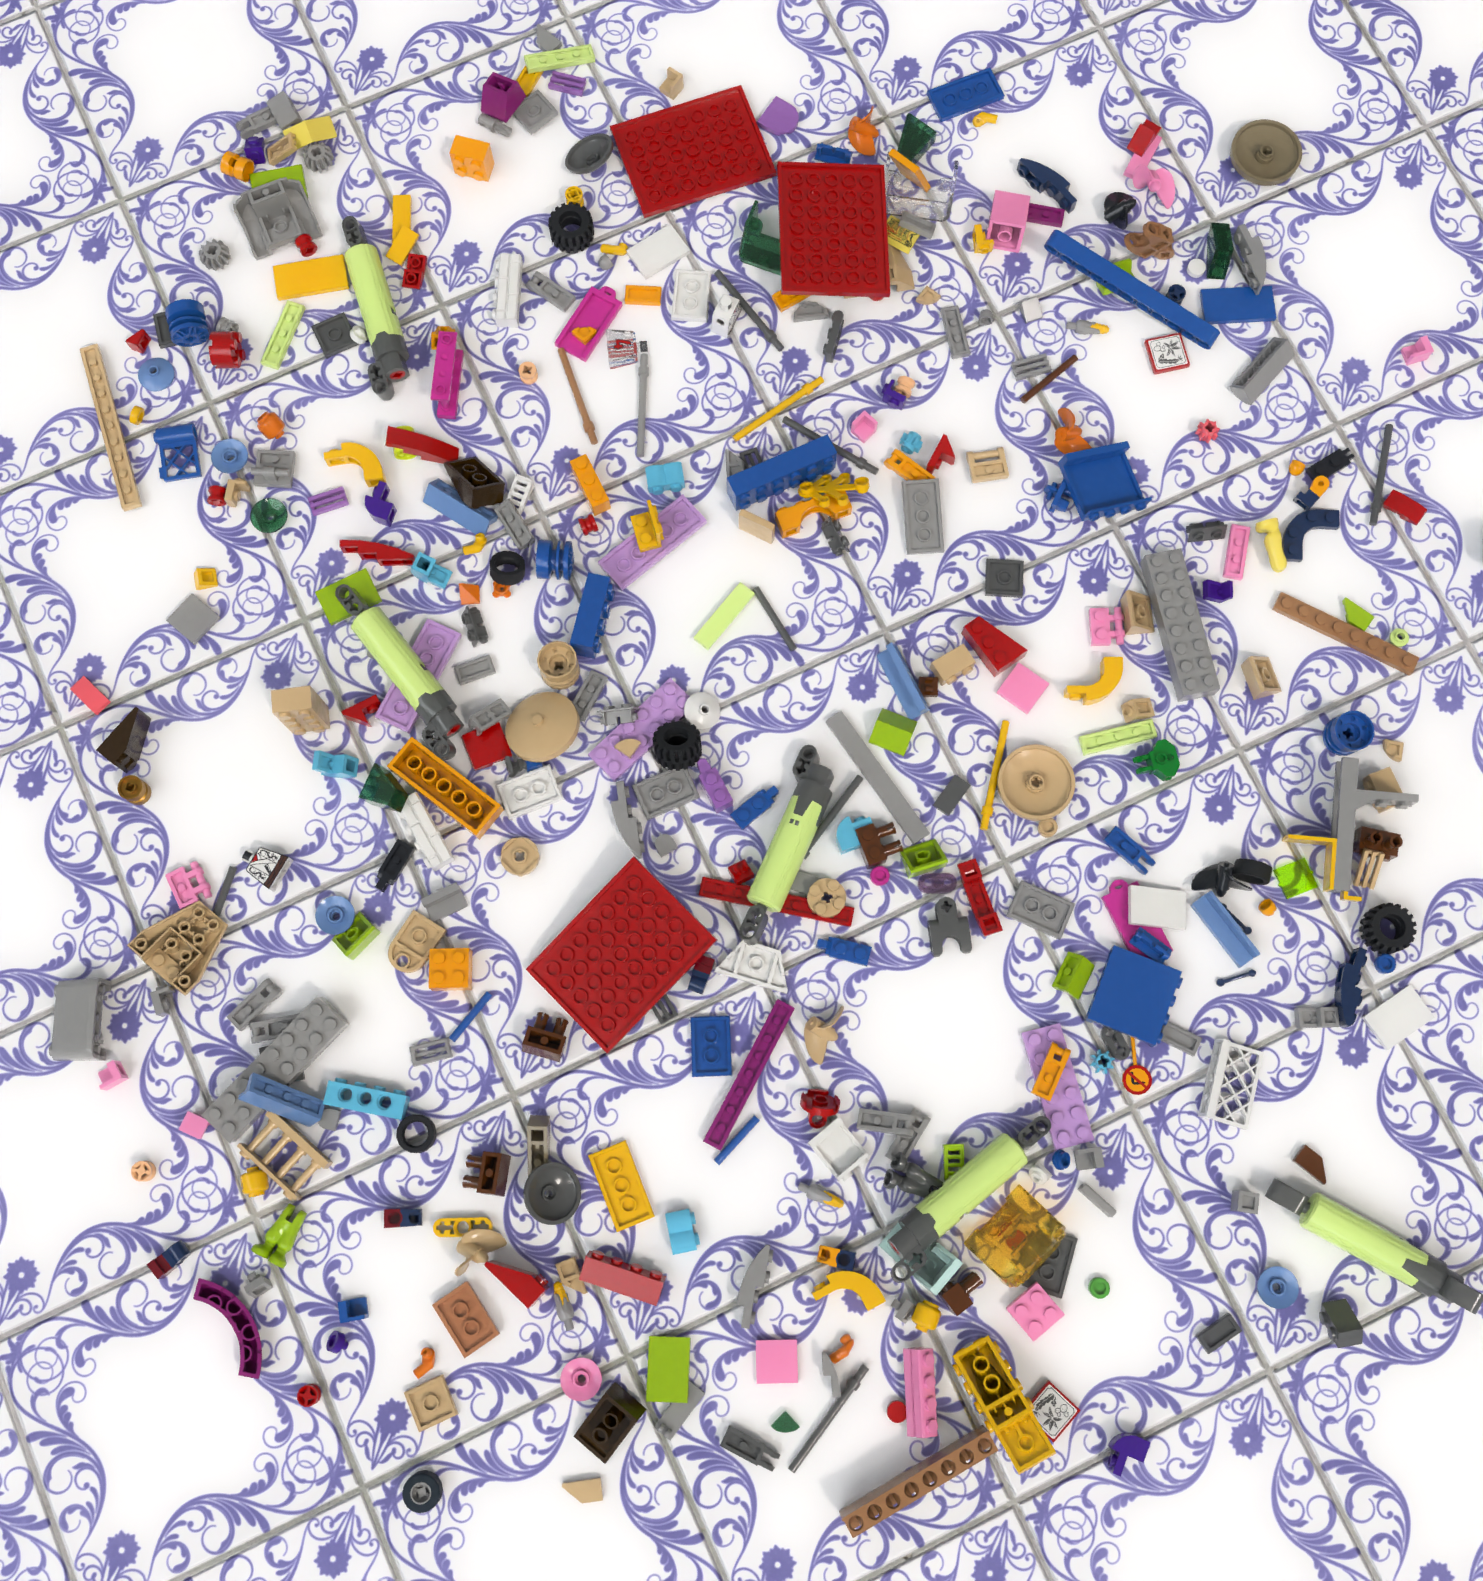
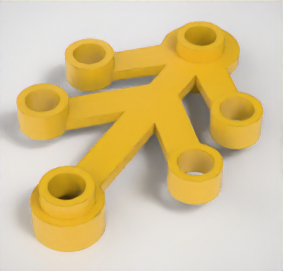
M842 473L833 481L831 475L825 474L814 483L808 481L801 483L798 494L804 498H814L819 501L820 507L823 508L830 506L829 496L837 499L838 505L845 506L849 503L848 495L841 494L838 491L856 490L860 494L866 493L870 487L869 479L867 477H859L854 480V484H848L851 481L849 473ZM820 493H825L829 496H823Z

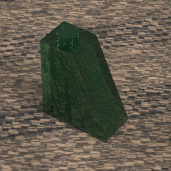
M908 113L897 151L916 164L935 143L937 132L911 113Z
M1211 223L1207 236V279L1225 280L1234 250L1229 224Z
M374 763L358 798L371 805L401 813L409 795L389 770Z

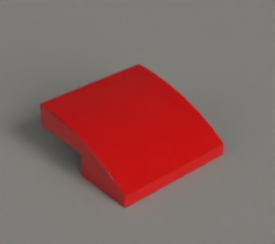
M499 722L483 731L480 736L476 735V730L461 736L474 771L490 767L493 763L504 761L506 756L510 758L513 756Z

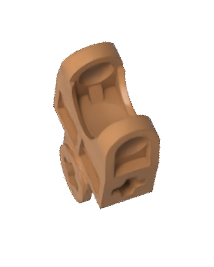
M1149 221L1143 225L1142 233L1130 232L1124 236L1127 249L1144 259L1153 255L1160 260H1167L1175 255L1172 249L1174 242L1172 229L1160 223Z

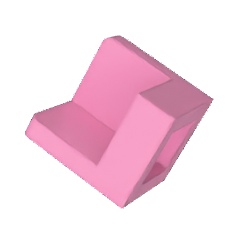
M1427 336L1420 337L1414 345L1401 349L1406 365L1427 360L1434 352Z
M864 410L852 422L851 433L861 442L865 443L876 432L878 422Z
M117 1060L108 1062L106 1064L107 1068L98 1073L102 1081L99 1087L101 1090L106 1091L129 1079L121 1061Z
M188 1111L178 1130L197 1139H202L208 1125L211 1124L202 1115Z

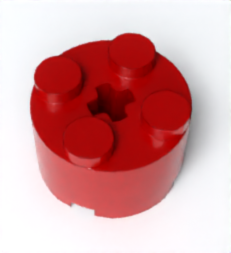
M212 331L209 336V340H212V346H209L212 365L216 366V369L241 367L242 360L246 358L245 350L241 346V332Z

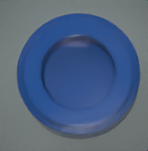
M1382 954L1376 957L1374 966L1379 973L1388 974L1395 970L1396 961L1393 956Z

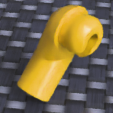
M981 112L973 118L972 123L975 127H980L987 122L996 124L998 115Z
M620 243L618 246L602 244L600 247L602 253L624 256L628 249L625 243Z
M483 533L475 535L476 540L472 545L463 546L464 555L482 551L487 543V538Z

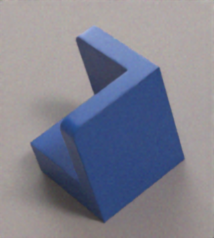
M366 1297L338 1302L340 1323L369 1318Z

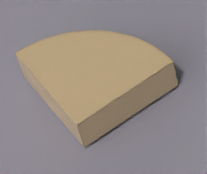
M926 286L916 298V302L923 305L934 304L940 300L941 295Z
M625 739L618 742L614 748L628 758H631L641 745V742L635 739Z
M1384 739L1383 749L1387 756L1396 762L1402 761L1404 743Z

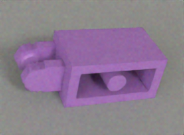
M705 758L699 759L697 761V768L700 773L698 775L699 782L716 814L733 806V799L716 767L711 768Z

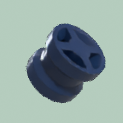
M1174 284L1168 289L1166 297L1181 305L1186 295V290L1182 285Z

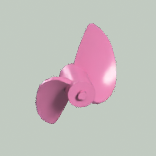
M1144 163L1138 165L1133 173L1134 187L1142 189L1148 186L1149 190L1156 192L1163 205L1169 209L1175 197V184L1172 174L1164 168H1159L1155 171L1149 170Z

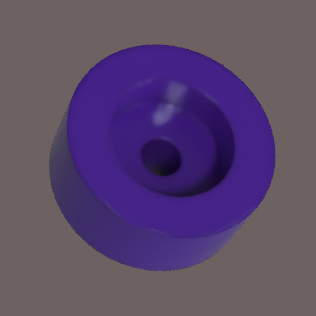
M333 1331L326 1344L327 1351L337 1354L341 1349L346 1350L349 1343L345 1341V1334Z

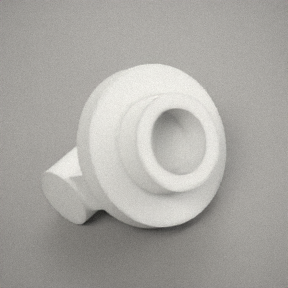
M1039 1160L1029 1170L1031 1180L1039 1185H1044L1053 1176Z

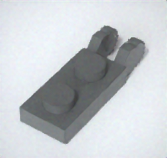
M835 310L832 315V328H829L827 339H829L828 344L825 343L823 347V354L828 363H833L843 329L844 314L840 310Z
M730 1425L720 1444L726 1450L772 1472L775 1467L770 1462L761 1459L763 1453L765 1452L774 1459H779L780 1457L778 1452L766 1447V1444Z

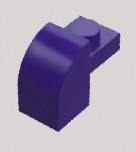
M379 481L378 486H375L373 489V497L365 496V506L375 522L391 527L397 510L393 503L386 501L390 492L387 483Z
M1132 1433L1116 1435L1108 1444V1447L1115 1450L1114 1454H1111L1108 1459V1470L1121 1477L1128 1456L1144 1463L1151 1442Z

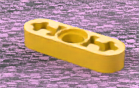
M487 1217L441 1218L435 1221L433 1232L438 1237H462L464 1233L458 1231V1224L461 1221L468 1223V1231L473 1229L472 1220H475L474 1225H480L482 1221H485V1224L489 1225L488 1229L493 1230V1222ZM451 1221H455L453 1225L455 1234H451L452 1229L444 1230V1234H442L441 1230H438V1226L442 1222H444V1225L449 1226L452 1225Z

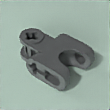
M941 898L935 905L936 920L927 921L932 956L939 957L942 954V945L946 938L955 939L962 953H971L972 943L967 916L958 917L956 903L952 898ZM944 903L950 907L947 912H945V909H941Z

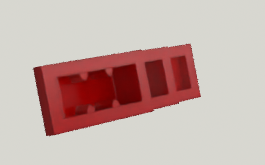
M391 426L387 428L385 446L403 449V453L421 456L420 460L444 464V462L458 460L459 448L412 431Z
M340 540L339 547L343 553H358L362 560L376 559L380 566L413 565L416 559L411 553L376 542L362 540Z

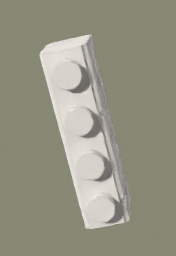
M501 253L499 260H496L498 277H495V288H497V293L493 295L496 309L492 310V319L496 321L498 327L518 328L523 268L520 254L510 255Z
M414 792L406 798L399 800L396 803L398 806L396 812L401 820H406L407 825H405L408 834L410 836L414 835L417 840L414 842V845L419 852L423 851L425 855L423 861L427 868L438 871L445 865L454 862L455 859L419 794Z

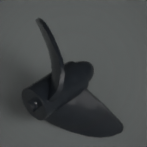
M1122 192L1109 194L1104 201V219L1109 224L1113 222L1115 226L1122 230L1126 229L1128 213L1135 207L1136 199Z
M1227 861L1219 862L1203 869L1193 878L1191 884L1193 891L1216 888L1218 897H1223L1230 888L1245 891L1253 890V888L1244 885L1232 877L1234 865Z

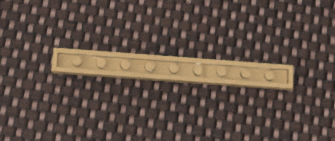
M98 344L80 348L121 507L124 512L142 507L100 347Z

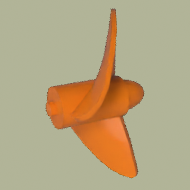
M873 105L870 112L863 119L854 116L850 121L848 129L850 143L859 153L866 156L876 154L873 138L879 136V131L875 128V125L871 124Z
M1060 408L1058 414L1065 427H1059L1055 432L1054 444L1056 448L1064 454L1091 449L1092 447L1080 436L1082 429L1075 425V415L1068 408Z

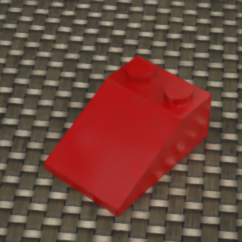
M494 1260L487 1261L484 1264L528 1309L534 1306L550 1288L547 1285L549 1281L541 1273L538 1275L534 1272Z

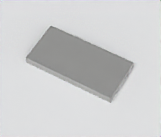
M939 478L902 481L907 555L944 553Z

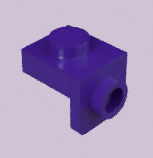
M252 136L245 141L244 151L246 158L251 159L254 165L266 163L264 137Z
M891 379L890 383H886L882 389V401L893 409L902 410L905 405L906 396L893 390L895 380Z
M1208 579L1202 581L1204 600L1222 603L1233 598V581L1228 580L1223 583Z

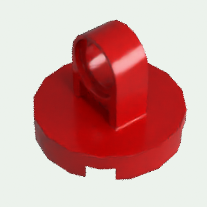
M809 1089L806 1094L804 1092L801 1094L800 1105L802 1109L808 1112L810 1126L818 1129L826 1124L828 1116L836 1115L839 1112L840 1099L836 1095L833 1098L829 1095V1091ZM817 1115L822 1116V1119L814 1122L812 1117Z

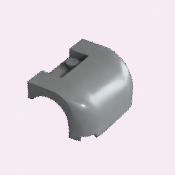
M287 177L274 180L241 193V197L233 204L234 211L243 227L256 261L273 255V249L294 242L302 234H309L312 240L323 236L299 180L287 179Z

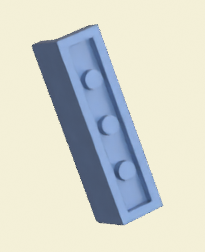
M439 478L428 484L423 502L474 534L483 533L486 536L489 525L497 521V514L485 506L471 509L461 500L454 487Z
M891 642L886 645L887 649L877 655V658L909 719L913 720L930 711L897 645Z
M1209 891L1190 905L1238 968H1241L1250 960L1260 955V952L1212 891Z
M256 1073L250 1075L246 1090L238 1097L241 1101L308 1127L321 1120L325 1106L321 1099Z

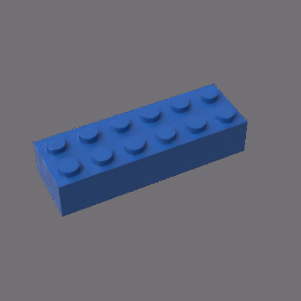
M828 434L727 477V494L736 511L740 509L745 510L753 503H761L772 495H780L788 488L798 487L804 481H812L818 475L832 472L836 466L837 451Z

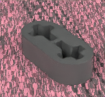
M1104 1026L1100 1035L1111 1056L1119 1061L1126 1059L1130 1054V1049L1123 1035L1114 1030V1042L1111 1037L1106 1036L1107 1029L1110 1031L1113 1029ZM1116 1043L1119 1048H1124L1123 1057L1120 1054H1116L1118 1050L1115 1045Z

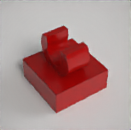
M745 859L728 867V872L737 886L754 878V873Z

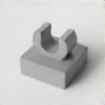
M255 1271L247 1275L250 1283L244 1286L246 1294L256 1299L273 1288L269 1279L262 1275L260 1276V1274L256 1275Z
M897 1299L891 1304L893 1308L898 1310L895 1317L906 1324L914 1312L915 1305L907 1299L903 1304Z

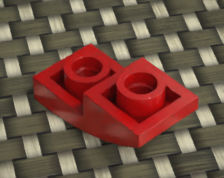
M409 253L407 268L404 269L403 288L421 289L427 265V256Z
M1394 489L1383 503V508L1399 514L1401 519L1416 526L1427 512V509L1421 504Z

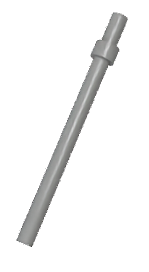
M645 353L641 354L640 367H638L640 384L637 457L640 458L644 457L647 377L649 376V367H647L648 354Z

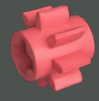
M1206 419L1205 423L1200 422L1197 427L1199 429L1196 430L1195 434L1199 436V441L1202 440L1209 443L1211 439L1216 440L1218 437L1217 433L1220 428H1217L1216 421L1213 422Z

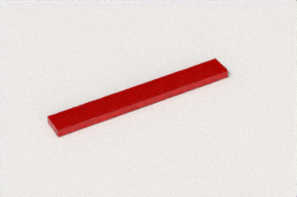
M702 877L699 890L700 897L749 907L755 905L747 899L751 886L741 884L737 886L736 883ZM788 894L781 911L778 913L851 927L855 908L844 906L836 916L824 918L810 910L807 898Z

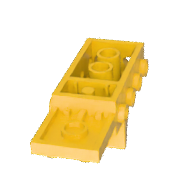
M988 1335L977 1339L969 1347L958 1350L953 1355L955 1364L952 1367L958 1377L962 1375L965 1380L963 1386L968 1395L973 1394L976 1400L973 1404L979 1414H984L986 1420L984 1423L990 1434L995 1433L1020 1475L1056 1454V1451L1033 1414L1032 1409H1034L1031 1400L1029 1397L1025 1398L1021 1392L1023 1387L1018 1378H1013L1010 1373L1012 1371L1010 1364L1006 1359L1003 1360L999 1354L1001 1350L997 1342H992Z

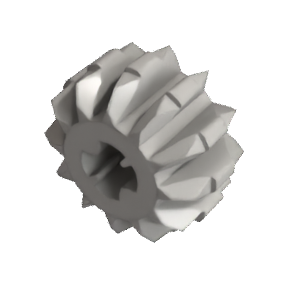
M315 142L314 145L309 144V148H304L305 154H303L306 167L313 172L318 170L321 173L323 169L328 171V166H333L332 161L334 160L331 148L326 146L324 142L320 144Z
M213 238L212 242L206 240V245H201L202 250L198 252L200 261L209 270L213 268V270L217 271L218 267L223 269L224 264L229 265L228 260L231 259L229 248L221 240L217 242Z

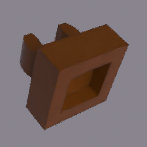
M938 677L918 678V687L923 697L938 696Z

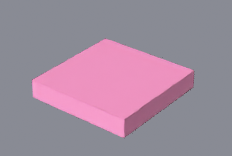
M1018 662L998 689L997 694L1028 714L1049 686V683Z
M797 1339L756 1340L757 1384L798 1383Z

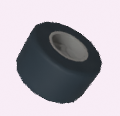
M427 1470L418 1471L412 1475L404 1484L402 1491L406 1507L416 1513L430 1511L438 1504L442 1497V1482L435 1473Z

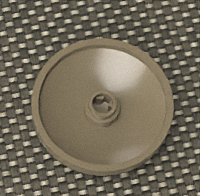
M1261 119L1247 123L1236 133L1230 147V158L1233 167L1244 179L1257 185L1272 186L1281 184L1294 175L1302 159V146L1297 135L1288 126L1274 120Z

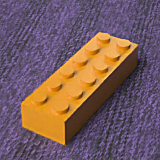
M413 737L407 741L387 765L391 772L479 840L504 811L499 803Z

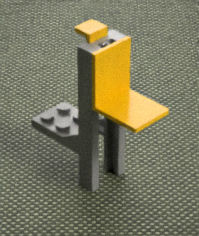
M1342 757L1341 761H1337L1335 764L1330 838L1288 834L1282 838V842L1325 845L1322 892L1340 893V900L1360 902L1362 897L1348 896L1351 885L1356 809L1368 803L1375 804V807L1386 808L1387 805H1395V809H1407L1418 803L1419 794L1357 789L1359 758Z

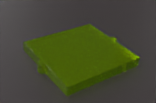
M1305 858L1273 870L1278 880V886L1281 887L1286 900L1318 887L1312 875L1313 871L1310 870Z

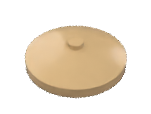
M542 692L532 695L519 703L509 716L505 729L507 743L512 751L523 760L544 762L554 759L564 753L574 742L580 727L579 714L574 704L562 694Z
M1026 745L1013 751L1004 760L998 773L997 787L1003 803L1012 813L1023 819L1043 821L1057 816L1068 806L1075 791V776L1068 760L1057 750L1044 745Z

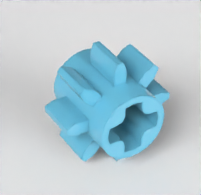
M910 431L909 434L904 433L899 444H901L902 451L907 454H913L914 451L916 453L919 452L923 442L920 441L921 436L918 433Z
M1099 1049L1096 1051L1097 1056L1090 1055L1093 1061L1089 1066L1095 1068V1073L1102 1070L1103 1074H1107V1068L1114 1069L1111 1061L1115 1058L1108 1056L1109 1051L1102 1054ZM1105 1060L1106 1063L1099 1065L1098 1061Z

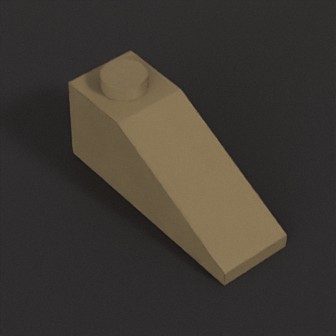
M530 1115L527 1124L528 1176L538 1166L549 1163L550 1116Z

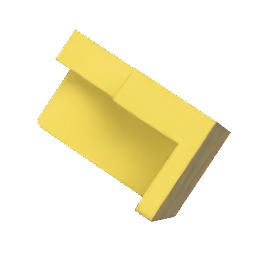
M330 116L304 120L283 130L284 136L290 132L295 134L296 138L294 140L297 144L294 146L297 147V150L313 142L337 137Z

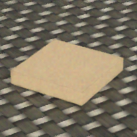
M741 509L739 513V529L772 544L775 537V524Z
M443 1374L404 1392L419 1432L459 1414Z

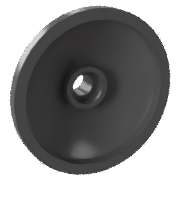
M597 133L577 142L566 156L565 165L567 169L573 174L580 175L598 170L607 162L612 154L614 144L611 137L604 133Z
M551 1162L538 1166L528 1176L524 1186L523 1197L526 1209L536 1221L542 1224L557 1225L564 1223L574 1215L580 1204L581 1186L578 1177L568 1166L561 1163ZM546 1190H548V1192H549V1196H548V1197L545 1196V1191H546Z

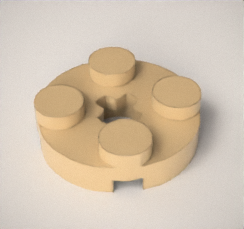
M512 838L501 849L502 866L508 873L518 877L533 872L540 860L537 846L528 838ZM517 852L520 854L524 852V860L516 861L517 856L515 854Z
M823 878L817 880L809 888L807 903L810 910L824 918L834 917L839 914L846 902V892L843 886L835 879ZM824 893L832 896L829 903L821 900Z

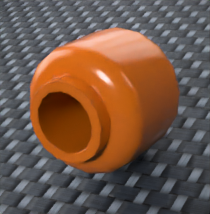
M266 411L257 419V428L267 439H279L284 434L285 423L275 412L269 413Z

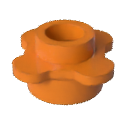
M495 581L493 582L494 591L492 594L495 598L499 596L509 598L511 596V585H501Z

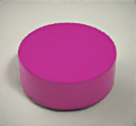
M883 866L873 868L870 873V880L876 886L885 885L890 878L888 869Z

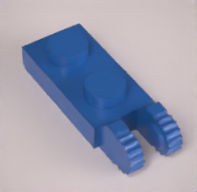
M1117 826L1103 839L1106 845L1143 875H1146L1148 870L1138 862L1140 857L1150 866L1156 864L1153 858L1140 845Z

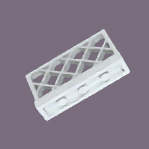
M1224 1038L1215 1039L1198 1117L1248 1130L1264 1052L1233 1043ZM1230 1047L1235 1048L1239 1054V1057L1234 1060L1229 1056ZM1249 1054L1257 1055L1256 1062L1252 1066H1250L1246 1059V1056ZM1242 1059L1247 1069L1239 1073L1234 1063ZM1231 1066L1235 1076L1228 1080L1224 1073L1225 1069ZM1247 1072L1252 1077L1251 1083L1248 1085L1245 1084L1241 1077ZM1235 1079H1238L1242 1086L1237 1092L1233 1090L1230 1084ZM1227 1086L1231 1095L1223 1099L1220 1093L1221 1088ZM1245 1091L1248 1099L1242 1105L1237 1095ZM1234 1098L1238 1108L1230 1111L1226 1102ZM1220 1105L1223 1106L1227 1113L1222 1118L1215 1116L1217 1107ZM1241 1111L1244 1116L1242 1124L1237 1123L1233 1117V1114Z

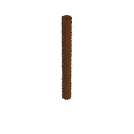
M1072 355L1020 398L1021 402L1025 404L1078 361L1077 356Z

